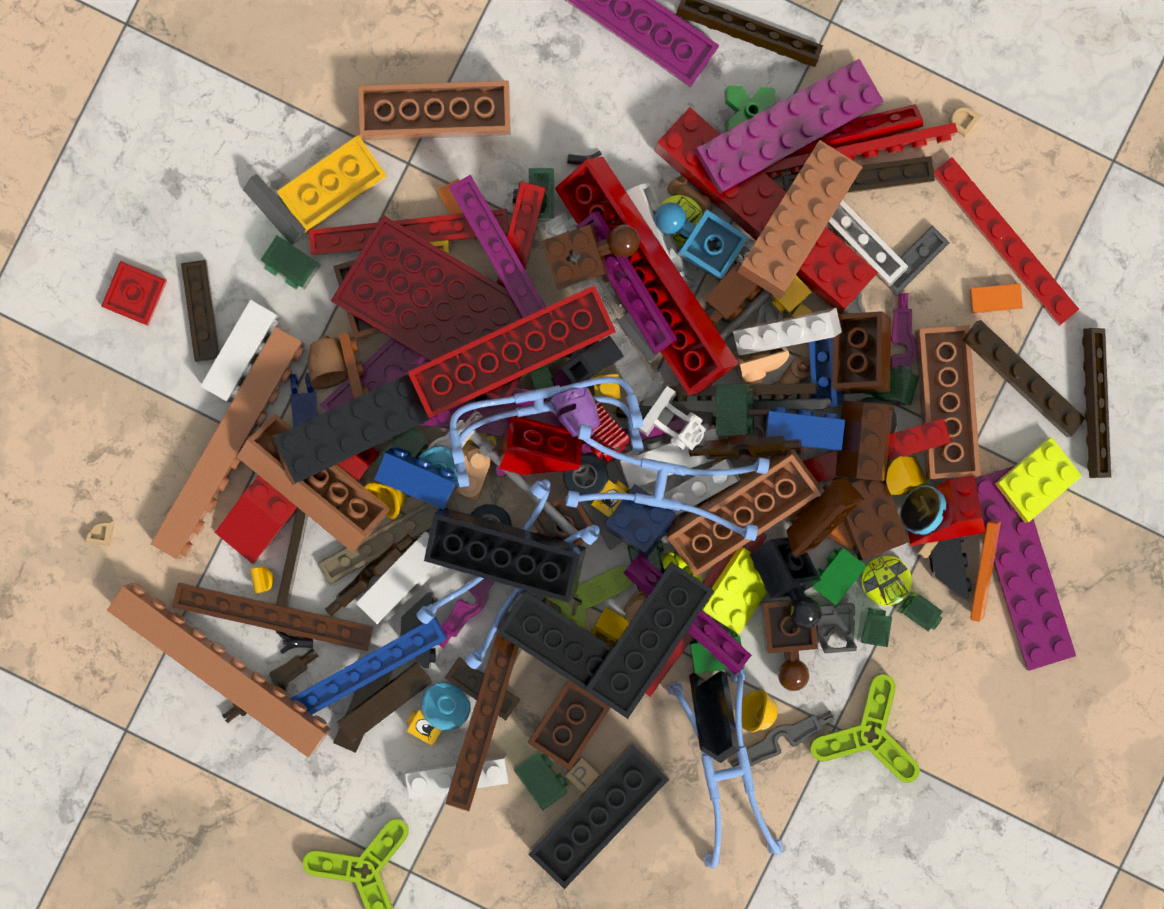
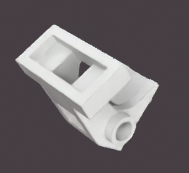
M667 386L644 418L643 427H639V431L648 437L655 426L672 438L670 442L681 450L684 447L693 450L695 445L702 441L706 431L701 425L703 420L691 412L687 416L672 406L670 403L675 398L676 392ZM674 416L686 423L680 434L667 427Z

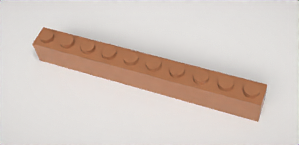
M277 327L274 328L152 540L151 545L175 559H181L182 556L186 557L193 546L191 543L193 536L200 534L206 523L203 521L207 512L211 514L218 503V500L215 499L219 491L223 492L230 482L228 476L231 470H236L241 463V460L237 458L246 441L253 435L257 425L260 427L263 425L268 416L265 413L269 404H275L280 395V392L277 390L282 382L286 383L293 372L290 369L293 362H298L305 351L302 348L304 342Z
M136 583L122 586L108 607V612L309 758L317 751L331 730L323 718L317 715L313 716L307 712L304 704L296 700L292 701L286 696L287 693L282 688L270 685L266 682L264 675L257 671H251L246 667V663L236 656L232 657L225 652L226 648L218 642H211L205 637L206 634L197 627L192 628L185 623L186 619L182 615L170 612L165 608L164 602L148 596L142 586Z

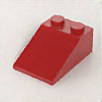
M509 417L502 436L499 469L521 475L578 470L581 466L582 440L578 439V436L573 437L564 427L524 417Z
M258 475L223 520L215 534L254 564L296 514L298 507Z
M975 475L949 479L934 486L944 495L946 501V510L943 509L941 523L928 534H914L908 531L910 546L986 533Z

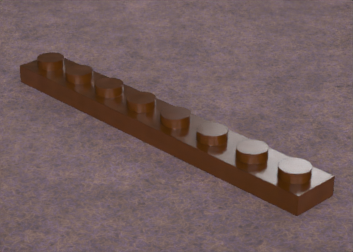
M180 582L177 585L173 608L364 651L369 650L374 626L291 607H280L277 604Z
M506 612L499 625L498 630L500 629V627L502 626L510 612ZM498 633L495 637L445 800V805L467 812L471 808L519 650L518 646Z

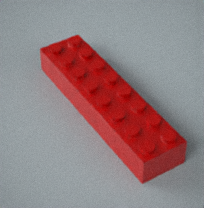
M595 285L421 365L409 371L408 374L430 419L614 334L616 330Z

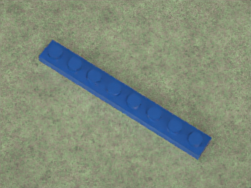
M434 617L428 624L423 623L290 699L304 704L307 708L306 711L313 715L442 643L448 637L437 617Z

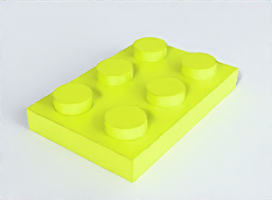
M1049 437L998 480L995 485L1022 520L1027 523L1082 475L1053 437Z
M743 547L736 550L711 588L714 590L713 594L702 609L706 614L737 634L741 633L767 593L758 571L754 568L750 556L751 552Z

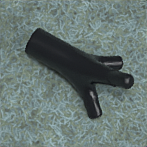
M598 151L592 155L583 156L568 154L567 164L581 165L586 159L599 157L602 153Z
M276 631L284 639L283 644L286 645L280 650L282 654L293 648H313L314 639L294 637Z

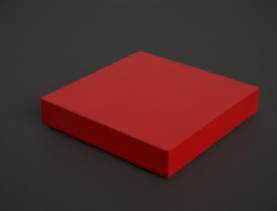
M120 261L101 307L149 326L168 280Z

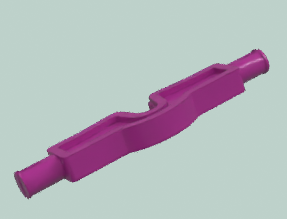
M903 293L898 294V308L894 310L891 342L906 347L905 354H893L891 356L892 389L896 390L895 405H906V390L911 388V365L917 354V343L912 334V309H908L909 293H904V297Z
M484 578L468 590L476 597L475 604H469L463 599L457 601L450 616L442 626L448 639L442 642L441 648L444 649L452 636L456 637L469 618L482 611L488 600V591L495 581Z

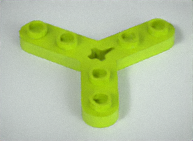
M615 567L578 585L576 595L578 599L582 600V603L577 605L575 615H572V605L570 603L548 596L544 597L561 607L563 615L585 628L586 610L629 588L631 580L623 574L626 570L625 568Z
M878 674L872 678L859 725L824 734L813 739L810 745V752L816 760L824 762L869 750L900 781L910 783L917 779L920 772L918 763L885 732L896 690V684L892 677L886 674ZM875 722L874 733L877 734V738H872L871 742H868V738L864 736L865 731L869 732L872 727L871 723Z
M400 818L388 821L361 856L324 850L309 851L303 859V868L305 872L312 876L355 882L365 909H394L380 871L406 840L409 834L408 824ZM364 864H368V869L372 870V873H368L366 877H363L361 871L353 870L352 867L362 868Z

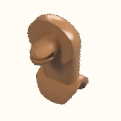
M679 176L669 183L667 192L670 195L675 196L679 194L687 196L700 206L702 212L706 210L712 211V202L709 197L698 193L687 185L688 180L684 176Z
M802 356L795 358L780 380L774 384H801L811 375L810 360Z

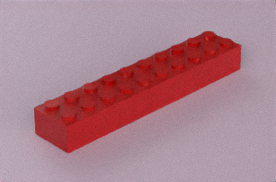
M689 107L658 140L654 151L678 173L687 178L702 194L709 197L712 203L757 241L787 192L766 173L760 171L719 194L694 150L721 134ZM825 227L796 276L830 307L836 308L838 314H842L878 272Z
M605 158L586 159L554 189L577 224L581 223L593 212L599 211L610 230L618 225H629L637 231L640 238L639 248L633 255L627 258L677 338L676 341L663 349L661 354L689 396L706 390L739 363Z

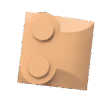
M785 347L740 356L738 352L733 353L739 363L735 366L737 374L742 381L748 382L749 385L762 382L763 377L781 367L790 356L789 351Z
M465 443L462 451L470 486L458 487L454 492L478 501L492 460L489 457L486 458L479 451L480 448Z

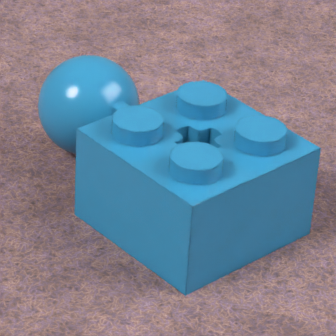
M664 203L655 212L654 221L656 227L662 233L669 235L680 233L687 238L677 255L717 281L723 279L749 238L708 210L703 212L696 225L686 220L684 209L677 203ZM715 240L718 251L713 250L711 252L708 249L707 241L712 242Z

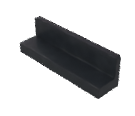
M720 670L709 679L704 680L693 672L689 675L699 747L702 752L722 763L740 751L727 674Z

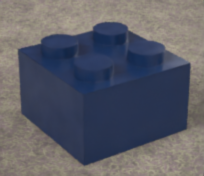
M636 484L628 492V494L640 493L650 495ZM622 500L606 521L605 526L607 531L647 559L677 518L676 512L667 508L638 504L632 500Z

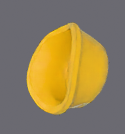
M378 481L370 482L365 486L368 491L390 508L386 516L390 519H395L407 499V494Z
M765 690L754 691L742 699L741 721L743 729L749 732L766 730L775 722L778 715V706Z

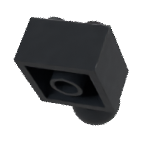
M788 537L770 539L751 552L750 556L754 568L758 571L764 583V588L770 597H790L792 604L789 615L793 624L802 629L816 626L822 616L821 606L815 599L805 596L804 591L821 581L808 553L806 552L795 557L792 554Z

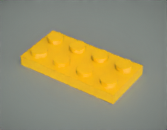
M357 135L276 192L290 212L306 229L305 233H307L381 182L387 175L360 136Z

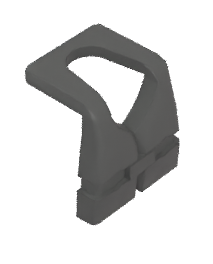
M853 603L837 604L835 607L832 605H820L822 616L817 624L823 652L857 651V646L854 643L855 620H853V616H855V605ZM836 630L846 639L847 644L845 647L834 648L828 645L831 635Z

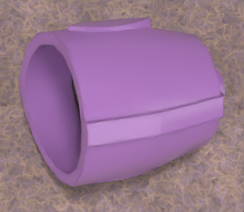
M588 387L569 390L552 397L551 403L560 423L573 437L578 436L577 432L581 424L591 425L590 436L594 434L593 430L598 428L600 421L596 403Z

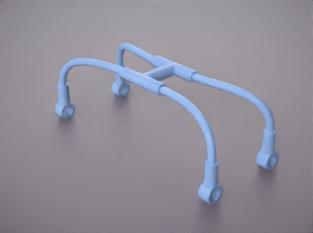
M600 377L561 387L557 385L517 393L510 397L478 401L459 408L451 417L449 432L459 487L470 486L461 445L464 438L471 431L484 424L508 417H522L552 411L554 408L551 401L544 402V398L597 384L615 383L621 385L626 390L628 407L615 398L606 396L592 397L595 402L613 404L624 411L628 419L627 426L633 453L643 451L642 439L638 430L639 427H643V419L637 396L634 395L631 386L625 380L618 377ZM533 401L534 403L516 407V410L482 418L467 426L460 435L459 431L456 430L457 419L467 411L513 402L518 404Z
M580 425V429L577 432L578 439L614 458L639 465L641 468L658 471L653 496L640 493H594L579 495V492L569 490L565 498L566 506L577 508L578 502L588 500H632L638 504L692 512L741 534L744 539L755 541L758 532L757 525L746 524V527L743 529L708 511L683 504L681 501L663 498L668 473L683 476L686 474L695 476H725L756 471V473L767 474L769 459L759 457L754 465L732 469H690L684 465L646 458L637 459L621 454L590 438L591 425Z
M546 479L536 481L530 488L531 492L540 500L530 519L522 529L529 531L538 518L550 492V481ZM597 525L588 526L564 541L572 543L581 537L587 544L592 545L599 537V527ZM476 576L470 582L434 604H430L427 607L423 606L416 614L418 619L428 624L434 618V614L440 606L463 594L484 578ZM515 587V590L499 611L482 647L472 651L465 658V662L471 668L477 669L483 662L482 658L485 656V652L504 615L515 598L525 590Z
M741 669L736 675L730 671L732 682L737 681L735 726L740 750L737 752L740 766L714 771L712 757L702 752L701 756L715 816L714 851L712 854L703 856L705 867H710L711 869L716 868L720 864L721 812L717 781L742 776L745 793L748 794L755 818L768 841V853L779 855L783 850L781 840H774L759 811L754 795L755 787L746 746L743 744L741 715L743 680L746 679L745 669ZM681 682L666 685L668 695L676 696L698 738L696 718L681 694L683 692Z

